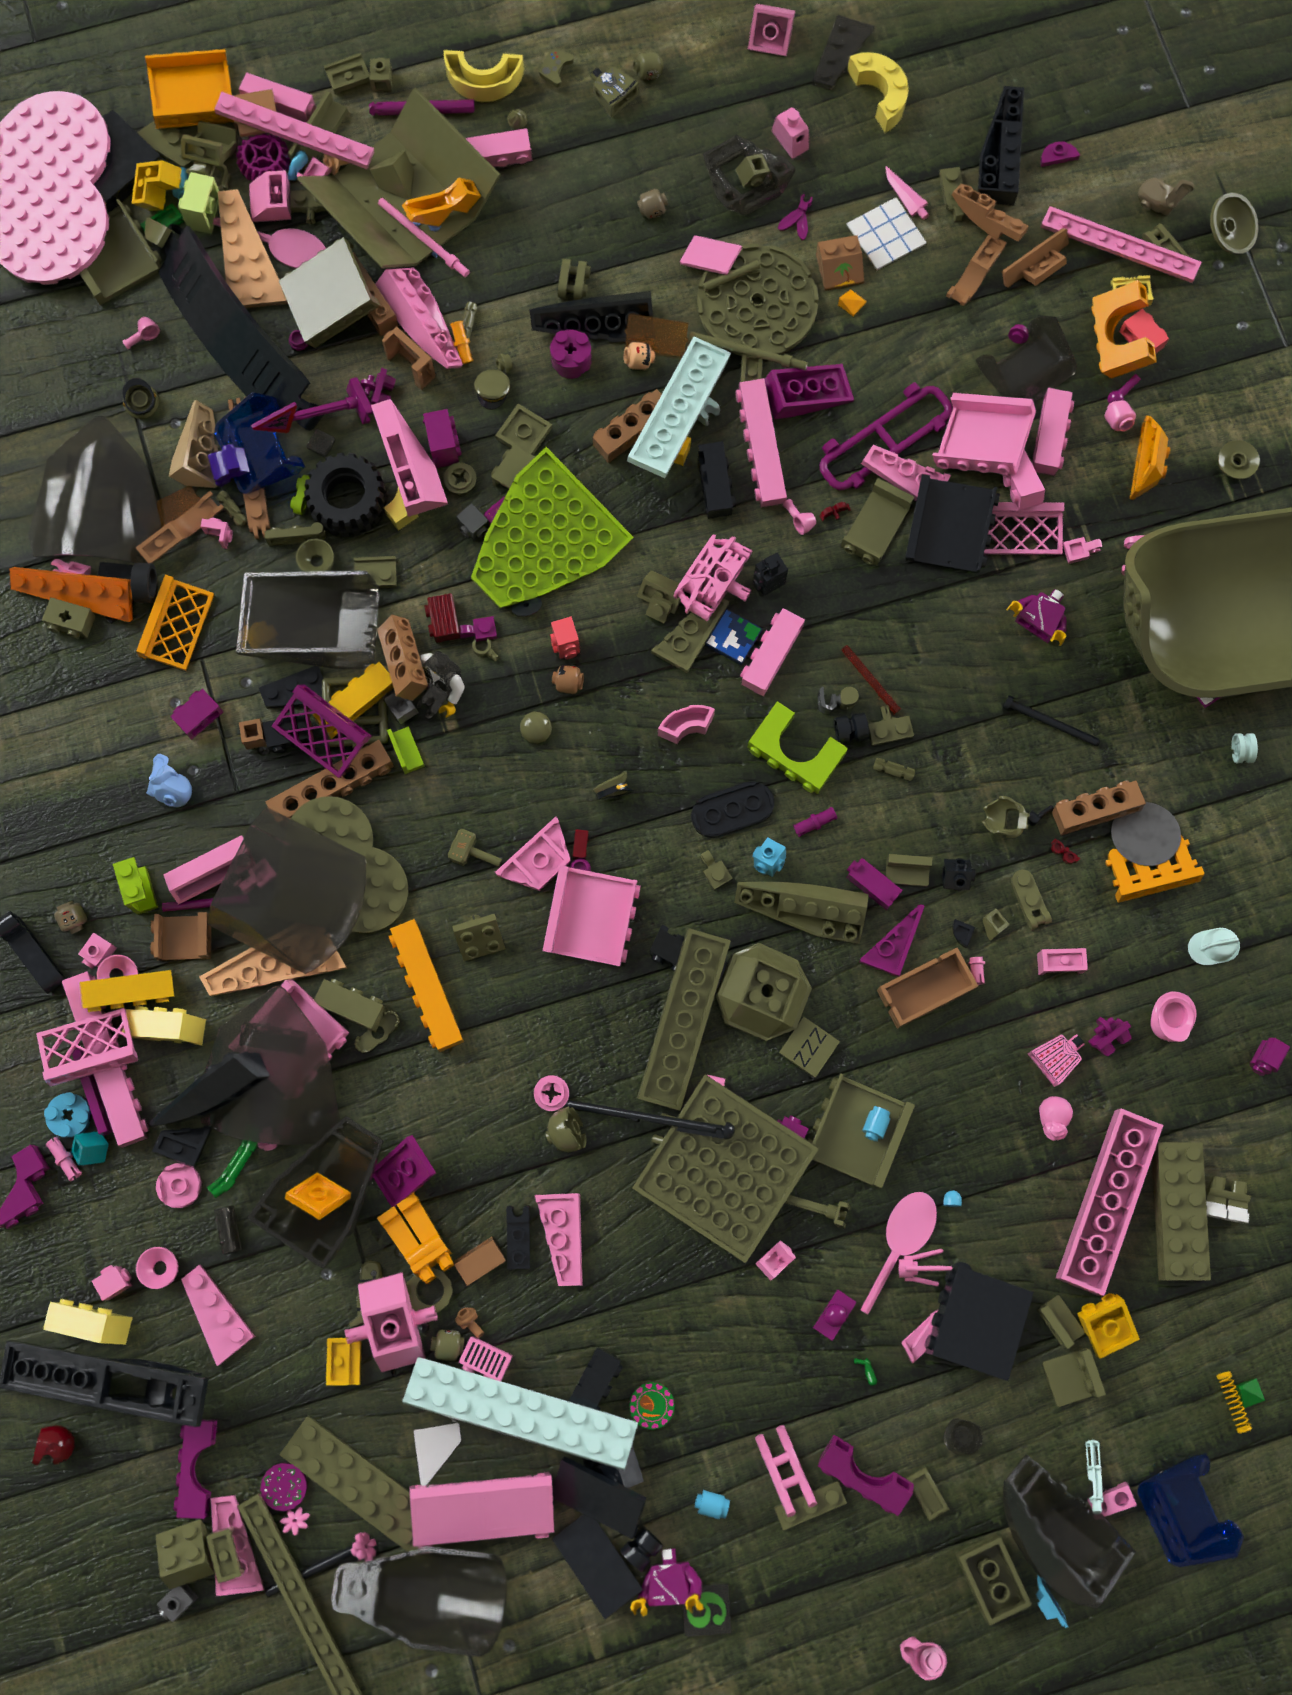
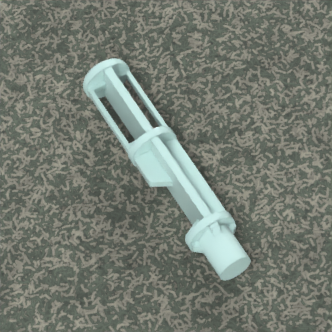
M1089 1440L1086 1442L1088 1479L1093 1482L1094 1492L1089 1501L1092 1503L1093 1513L1101 1514L1104 1498L1100 1443L1096 1440ZM1088 1447L1091 1449V1466H1089ZM1095 1447H1098L1099 1465H1096Z

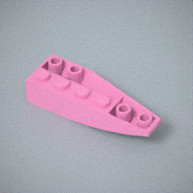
M415 268L386 269L375 285L395 313L396 319L418 346L445 368L462 367L463 363L456 347H454V342L430 289L420 277L419 272Z
M389 399L371 405L408 517L448 505L434 463L392 400Z

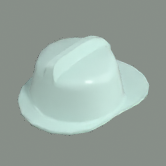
M1226 928L1201 931L1195 934L1188 944V952L1191 958L1201 965L1228 962L1233 960L1240 950V942L1237 935Z

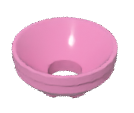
M112 955L100 963L97 969V980L110 978V972L115 968L120 969L123 972V976L136 975L138 970L130 958L124 955Z
M153 1247L141 1254L136 1264V1274L139 1281L151 1289H160L168 1286L174 1281L178 1273L176 1256L170 1250L163 1247ZM159 1261H163L167 1267L166 1272L162 1275H158L154 1271V1266Z

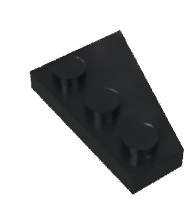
M315 665L259 687V691L267 709L284 708L294 694L293 690L297 685L305 684L322 697V680L324 678L319 666ZM297 699L293 706L303 705V703Z

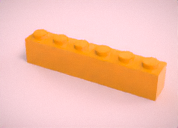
M413 919L390 928L392 933L389 936L393 948H398L400 955L396 957L400 967L406 968L408 975L404 977L408 987H413L416 995L412 997L416 1007H421L424 1014L420 1016L424 1028L429 1027L432 1034L428 1036L432 1048L437 1047V1050L442 1052L464 1043L417 922Z

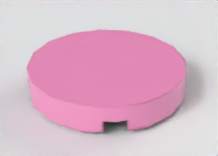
M182 1163L167 1166L156 1181V1192L159 1199L165 1205L172 1208H184L193 1204L198 1199L202 1189V1180L199 1173L194 1168Z

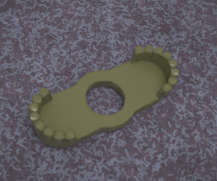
M384 1012V1016L378 1026L384 1029L382 1038L375 1039L372 1036V1031L368 1029L361 1037H356L355 1048L362 1053L372 1051L378 1044L385 1042L388 1036L399 1026L400 1019L396 1012Z

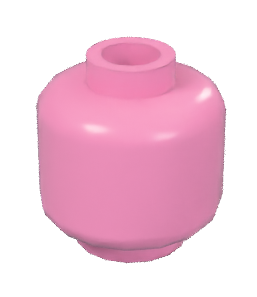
M1113 401L1108 405L1105 419L1113 430L1124 432L1134 425L1136 414L1126 401Z

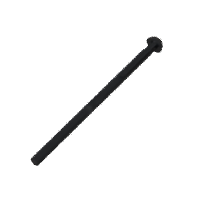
M571 1100L566 1102V1107L569 1106V1108L572 1107L578 1111L632 1119L636 1122H640V1119L656 1124L678 1127L677 1131L721 1139H730L735 1134V1128L730 1122L723 1126Z

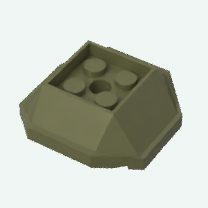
M756 943L731 954L716 992V998L726 1025L760 1040L767 1041L797 1028L812 987L798 960L761 943ZM764 985L769 989L767 997L762 994V987Z

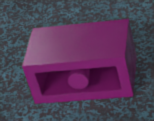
M202 688L200 691L194 692L184 705L176 707L170 717L192 740L219 717L223 711Z

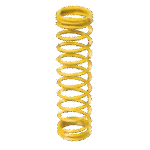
M1228 1371L1218 1374L1216 1376L1218 1380L1224 1379L1219 1381L1218 1383L1232 1381L1231 1383L1222 1386L1221 1388L1235 1386L1234 1388L1223 1392V1394L1229 1392H1236L1231 1396L1225 1397V1399L1239 1397L1238 1399L1227 1403V1405L1233 1403H1240L1235 1407L1229 1408V1410L1243 1408L1242 1410L1231 1414L1233 1416L1236 1414L1244 1413L1243 1416L1233 1419V1421L1247 1419L1246 1421L1235 1425H1245L1237 1428V1433H1244L1250 1431L1252 1429L1251 1424L1246 1423L1249 1420V1418L1245 1417L1247 1414L1246 1412H1242L1245 1408L1240 1406L1243 1402L1238 1401L1240 1399V1396H1235L1236 1394H1238V1391L1234 1390L1236 1388V1385H1231L1232 1383H1234V1380L1230 1379L1232 1377V1373Z

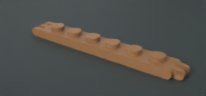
M245 396V404L242 405L241 398H236L237 406H234L233 400L229 399L228 404L235 447L244 448L250 471L240 476L249 531L254 532L255 539H259V531L262 530L263 538H265V531L271 529L255 430L251 427L254 423L250 400Z

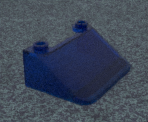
M252 392L215 425V436L221 450L223 446L233 444L235 448H244L250 472L240 477H234L239 491L244 494L252 493L294 476L305 468L300 457L291 456L288 459L286 458L276 432L253 430L251 427L255 422L279 410L276 398L273 396Z
M1207 1454L1193 1456L1141 1482L1138 1487V1496L1168 1561L1177 1567L1236 1558L1244 1540L1240 1527L1233 1521L1225 1520L1224 1522H1218L1198 1478L1199 1476L1206 1475L1210 1470L1211 1463Z

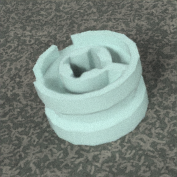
M1241 733L1234 734L1231 749H1234L1232 758L1235 763H1243L1244 761L1254 763L1256 761L1258 745L1254 733H1247L1246 735Z

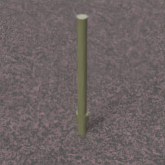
M696 332L690 333V340L696 337L719 348L780 363L783 367H795L806 370L808 362L794 359L791 355L784 354L783 356Z

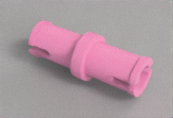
M54 1137V1142L52 1139L46 1143V1147H48L56 1159V1165L62 1168L69 1181H73L74 1176L77 1179L82 1172L73 1161L71 1152H67L59 1137Z

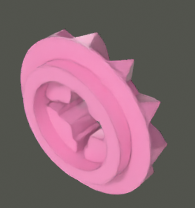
M546 1076L537 1082L534 1088V1098L536 1103L544 1110H559L568 1101L569 1088L560 1077ZM554 1084V1091L561 1095L554 1096L550 1103L549 1096L542 1092L550 1091V1087Z

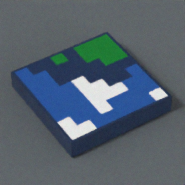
M726 609L705 646L742 666L760 636L762 628Z

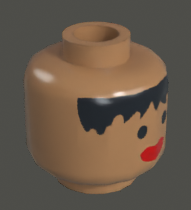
M561 665L557 672H553L552 684H556L558 692L576 694L578 690H582L584 673H581L578 667Z

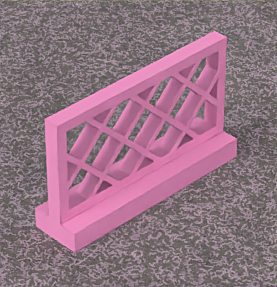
M998 502V506L993 505L992 514H996L995 522L997 525L992 530H988V535H992L991 538L997 545L993 549H985L984 554L1062 555L1064 503H1043L1019 510L1017 504L1013 502ZM1006 518H1013L1018 523L1011 531L1002 523ZM1027 518H1034L1039 523L1032 531L1023 523ZM1048 518H1057V527L1053 531L1044 524ZM998 526L1007 533L1001 541L992 534ZM1019 526L1028 533L1022 541L1013 534ZM1040 526L1049 533L1043 541L1033 533ZM1009 536L1018 543L1014 549H1007L1002 544ZM1029 536L1039 544L1035 549H1028L1023 544ZM1052 536L1057 541V549H1049L1044 542Z
M125 1008L36 1033L44 1069V1081L50 1087L138 1061ZM114 1017H122L123 1022L118 1029L109 1026ZM94 1023L102 1025L96 1036L87 1032L90 1025ZM106 1028L115 1032L109 1043L100 1039ZM76 1029L80 1033L74 1042L65 1038L70 1030ZM84 1034L93 1038L87 1049L78 1045ZM121 1035L127 1039L128 1046L117 1048L113 1044ZM55 1036L58 1040L50 1049L45 1046L43 1038ZM62 1041L71 1045L65 1056L56 1052ZM97 1042L106 1045L101 1054L96 1055L91 1052ZM75 1048L85 1052L81 1059L77 1061L69 1059ZM53 1054L62 1058L58 1066L49 1068L48 1062Z

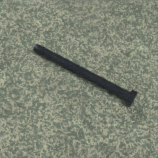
M1008 695L1003 705V709L1008 710L1011 708L1093 746H1099L1100 744L1099 738L1016 702L1011 695Z

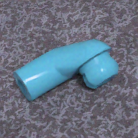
M300 150L296 153L289 167L288 179L295 181L298 172L308 163L306 152Z

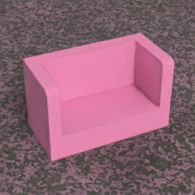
M1086 948L1043 949L1037 953L1039 975H1044L1046 972H1078V974H1083L1088 970Z

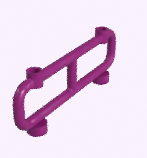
M916 382L910 384L903 391L907 398L905 401L843 444L839 445L835 438H833L822 447L826 454L819 464L822 476L834 489L846 490L852 486L858 489L865 483L863 478L872 473L870 469L864 467L859 472L857 471L852 474L846 481L839 482L828 470V464L874 431L878 433L889 447V451L899 454L933 429L938 433L946 427L945 421L951 416L953 410L950 400L938 387L926 386L921 389ZM926 395H935L944 406V412L941 415L935 416L928 424L899 444H896L883 425Z

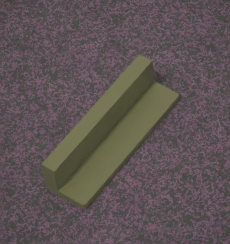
M327 90L307 124L335 134L347 115L348 109L346 106L333 101L332 93ZM294 143L288 152L290 161H292L298 151L306 152L308 163L301 169V171L305 172L312 158L315 157L319 160L322 153Z

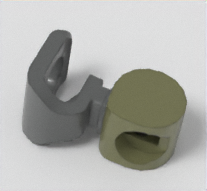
M824 687L820 688L817 695L819 711L823 714H830L837 705L843 710L852 709L859 698L858 691L853 687H845L839 696L832 694L830 704L827 705L825 704Z

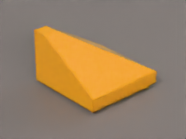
M852 290L843 294L838 301V305L853 317L866 303L863 298Z

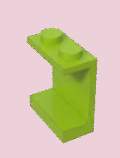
M134 857L114 863L113 867L124 905L137 915L157 909L158 904L147 868L145 866L138 868Z

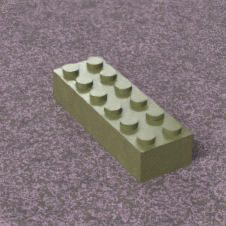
M1158 1142L1152 1157L1158 1280H1211L1203 1142Z

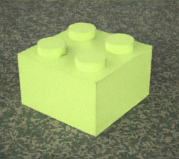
M190 172L188 180L184 183L183 198L179 199L178 208L186 225L190 226L192 230L212 234L214 228L213 219L217 217L219 212L218 186L214 177Z

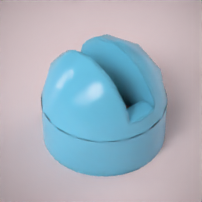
M954 1190L948 1191L944 1196L943 1206L961 1207V1195Z

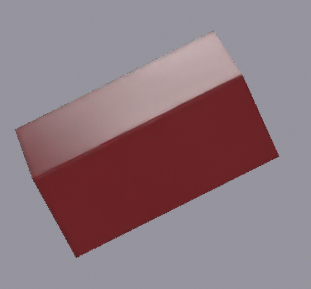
M575 830L573 859L586 860L588 830Z

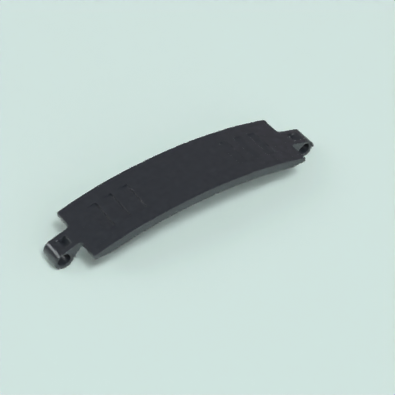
M170 224L168 228L172 231L163 246L167 257L158 273L181 314L224 372L266 417L293 402L297 405L296 412L317 407V404L307 402L301 398L310 385L309 380L272 341L243 306L210 259L191 227L186 226L183 229L177 224ZM324 415L296 420V422L304 429L311 431Z

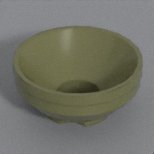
M310 539L302 543L298 548L296 562L301 571L306 575L313 577L322 576L332 568L334 552L331 546L324 540ZM321 557L323 563L319 567H314L311 565L312 559Z

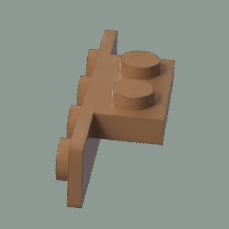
M1060 229L1002 271L1004 286L1008 288L1022 277L1036 286L1066 265V257L1058 252L1069 244L1067 229Z

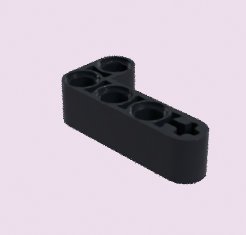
M11 911L0 917V937L8 942L41 988L49 994L61 985L62 980L66 979L24 921Z

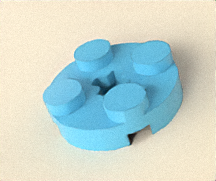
M70 1092L56 1096L44 1111L48 1128L52 1133L61 1137H74L75 1134H82L89 1127L90 1114H92L88 1101L84 1097ZM66 1110L74 1112L71 1115L73 1118L71 1121L68 1119L64 1120L63 1118Z

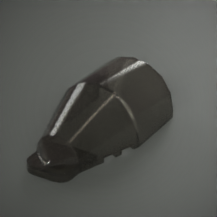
M425 1546L360 1564L343 1563L339 1565L335 1573L332 1606L337 1612L352 1614L373 1627L385 1631L391 1637L403 1641L411 1648L483 1657L495 1645L503 1624L507 1597L506 1572L501 1558L495 1554Z

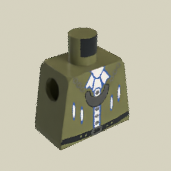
M611 67L605 73L596 68L591 74V78L595 81L593 83V94L611 118L639 95V83L616 67Z

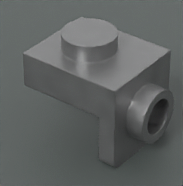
M394 689L383 696L390 711L400 724L418 713L413 703L408 699L397 697Z

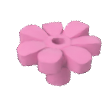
M360 1532L355 1535L356 1542L352 1544L351 1553L354 1557L357 1556L359 1560L364 1559L366 1563H369L376 1556V1550L373 1547L377 1544L374 1538L369 1540L370 1535L368 1533Z

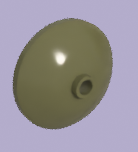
M1227 193L1216 200L1210 217L1211 231L1216 242L1223 250L1230 254L1238 255L1249 251L1255 244L1258 236V219L1253 206L1244 196L1238 193Z

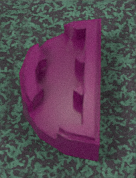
M1055 142L1044 149L1040 159V166L1078 160L1080 154L1069 143Z

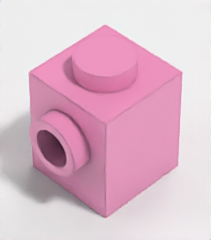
M93 933L78 955L84 958L82 963L93 969L95 966L99 967L105 958L112 956L117 947Z
M110 1265L100 1271L101 1275L92 1280L102 1301H109L132 1286L129 1281L131 1276L126 1268L122 1269L121 1266L113 1267V1265Z

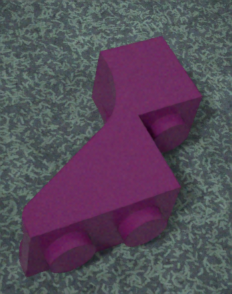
M29 1145L11 1156L16 1166L17 1179L0 1208V1228H12L19 1223L18 1219L25 1215L26 1217L33 1215L39 1210L38 1207L44 1204L31 1180L34 1182L43 1178L46 1175L44 1172L50 1169L38 1146Z

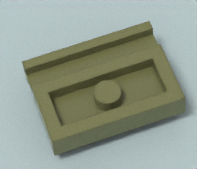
M361 53L324 66L334 94L370 82V74Z
M396 556L354 558L355 589L397 588Z

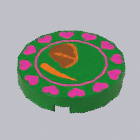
M648 1382L635 1389L630 1398L629 1408L632 1418L635 1422H638V1425L654 1430L662 1428L670 1421L674 1414L675 1404L668 1388L660 1383Z

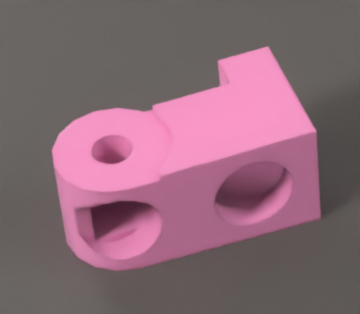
M1123 1482L1103 1492L1102 1513L1094 1514L1095 1518H1102L1137 1506L1129 1485Z

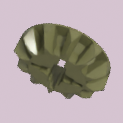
M455 463L449 466L444 473L445 487L451 493H457L458 495L462 493L468 494L475 487L477 481L475 470L466 463ZM464 475L465 482H459L458 484L455 477L460 478Z

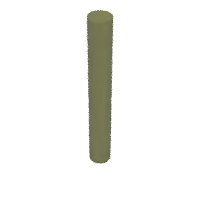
M758 260L729 272L727 275H722L702 284L703 289L706 292L760 268V263Z

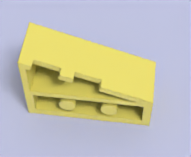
M135 1006V1010L126 1009L133 1039L174 1041V1043L189 1042L202 1046L206 1019L186 1014L187 1010L173 1008V1012H167L166 1008L154 1007V1011H149L148 1007Z
M60 1299V1303L50 1302L43 1330L97 1343L126 1345L133 1317L114 1314L112 1310L106 1308L95 1310L92 1309L93 1305L79 1303V1306L73 1305L74 1301Z

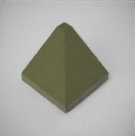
M996 908L982 918L987 937L990 941L1010 925Z

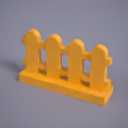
M1181 835L1179 848L1174 854L1177 864L1171 865L1170 860L1156 865L1157 869L1150 870L1149 866L1132 862L1136 875L1130 876L1125 864L1129 860L1123 857L1117 849L1110 850L1108 860L1105 863L1107 867L1111 866L1116 878V880H1113L1114 887L1119 886L1115 894L1117 902L1120 903L1200 882L1205 873L1202 866L1194 867L1198 863L1196 859H1191L1187 846L1190 845L1189 840H1184Z

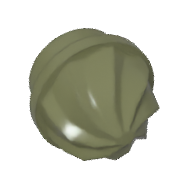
M520 109L512 110L507 117L508 124L514 130L523 129L527 123V115Z

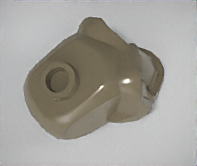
M1149 178L1141 184L1138 190V198L1141 201L1140 205L1148 211L1151 209L1157 213L1169 216L1171 210L1190 191H1193L1195 187L1193 182L1183 179L1173 188L1165 184L1163 180Z

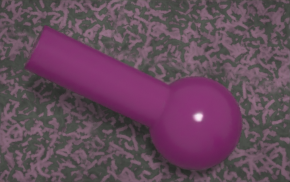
M1134 374L1118 391H1112L1108 395V403L1124 401V396L1141 378Z

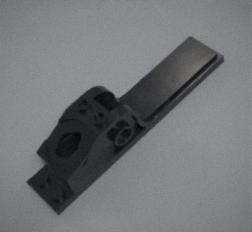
M6 1341L0 1373V1388L192 1427H201L209 1378L201 1377L202 1373L156 1361L133 1358H102L16 1341ZM113 1372H124L135 1377L148 1379L145 1396L109 1394ZM177 1385L176 1397L173 1399L172 1391Z

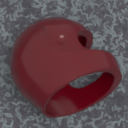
M62 1425L41 1428L32 1464L38 1466L45 1455L52 1456L54 1465L66 1461L72 1455L75 1447V1440L71 1431Z

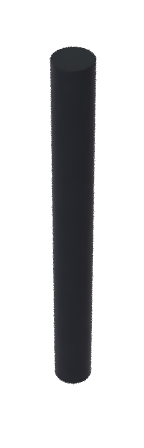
M351 1546L301 1570L300 1573L305 1580L353 1556ZM276 1583L265 1588L267 1597L281 1592Z

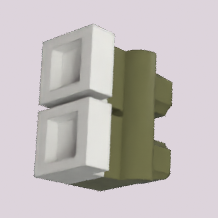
M1216 1176L1212 1177L1209 1188H1205L1207 1216L1237 1223H1248L1249 1214L1247 1211L1251 1196L1247 1195V1183L1232 1181L1231 1191L1224 1190L1226 1179Z

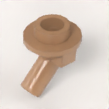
M466 1307L457 1313L455 1322L462 1329L468 1327L477 1339L484 1334L483 1330L475 1323L478 1315L474 1308Z

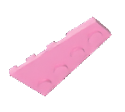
M875 445L870 448L861 463L893 486L914 496L915 501H917L922 474L930 475V479L947 482L951 475L946 473H938L929 466L923 467L915 464L916 461L911 459L905 460L900 458L898 454Z
M580 1194L535 1195L536 1203H538L541 1222L546 1233L545 1237L550 1248L558 1286L582 1285Z
M198 1265L181 1280L215 1363L219 1366L253 1339L255 1335L203 1266Z
M236 1495L211 1498L212 1531L230 1526L234 1527L232 1535L240 1567L244 1568L245 1571L242 1576L221 1583L217 1582L215 1574L216 1596L263 1591L265 1588L242 1514L238 1508Z

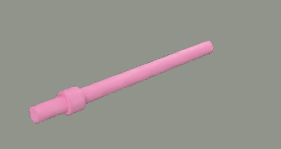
M384 198L378 201V205L444 259L447 266L457 270L464 277L469 275L470 271L459 262L460 260L455 255H450Z

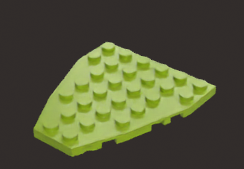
M545 447L516 475L485 535L471 579L501 609L546 595L603 568L634 537L565 465Z

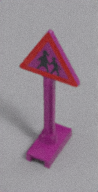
M356 377L349 380L346 388L349 397L344 400L297 412V405L293 402L255 422L251 427L253 430L288 433L293 421L304 420L344 409H355L362 424L370 423L371 420L368 415L373 414V410Z

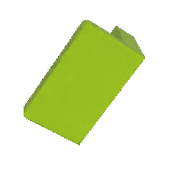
M409 727L393 733L391 729H388V735L404 773L407 774L425 767Z

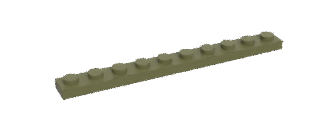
M258 1493L239 1504L238 1508L333 1695H362L261 1494Z

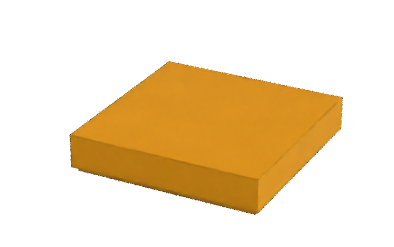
M317 1172L286 1192L285 1199L320 1220L348 1201L351 1197V1192Z

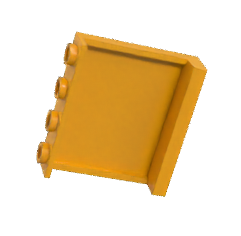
M225 49L145 56L156 129L196 126L200 121L213 124L234 122L230 118L215 113V106L221 92L232 95Z

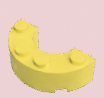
M444 50L446 73L450 84L459 94L465 98L474 99V101L491 102L506 97L516 89L524 74L523 55L503 54L501 61L495 67L479 70L471 67L466 62L464 51Z
M863 52L850 56L847 71L856 86L863 84L872 85L878 88L885 97L884 100L878 103L876 119L886 133L894 128L902 118L908 96L906 75L896 62L884 55Z

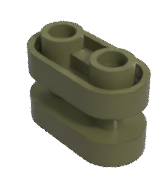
M563 259L558 285V298L566 299L567 293H574V300L587 297L588 285L585 284L586 278H590L591 266H587L586 261H579L578 267L571 266V259ZM570 274L576 275L575 285L569 284Z

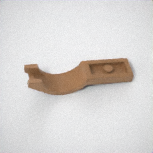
M989 234L970 260L958 283L950 288L946 297H951L962 306L970 301L988 271L1005 249L1007 242Z
M211 491L208 492L190 510L174 521L167 523L136 547V550L147 563H154L181 541L200 530L202 519L209 520V518H214L224 509L222 504L217 506L212 500L213 493Z

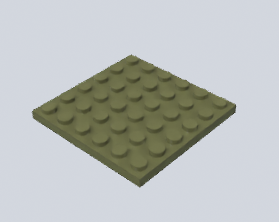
M705 1074L677 1118L723 1126L730 1122L735 1128L734 1136L730 1139H721L677 1131L678 1127L671 1126L632 1188L746 1263L819 1148Z

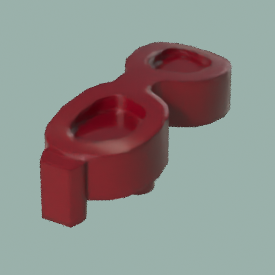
M845 502L837 503L832 507L829 506L820 514L821 521L823 522L825 518L832 514L838 520L840 517L837 512L851 511V509Z
M1056 838L1051 842L1052 852L1056 855L1063 854L1062 859L1065 863L1072 864L1080 860L1074 852L1069 851L1068 847L1065 848L1062 842Z

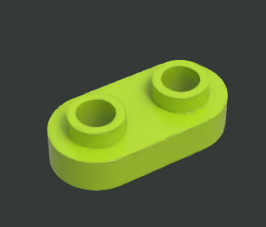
M303 475L302 478L297 480V493L295 497H292L290 504L294 514L303 516L306 511L307 501L304 491L306 490L305 482L307 479H310L309 475Z

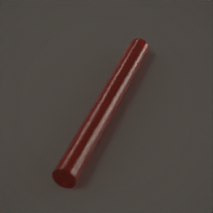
M848 645L844 646L841 651L885 704L889 705L890 710L894 714L900 711L901 708Z

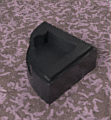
M955 919L952 926L953 935L961 946L967 948L975 927Z

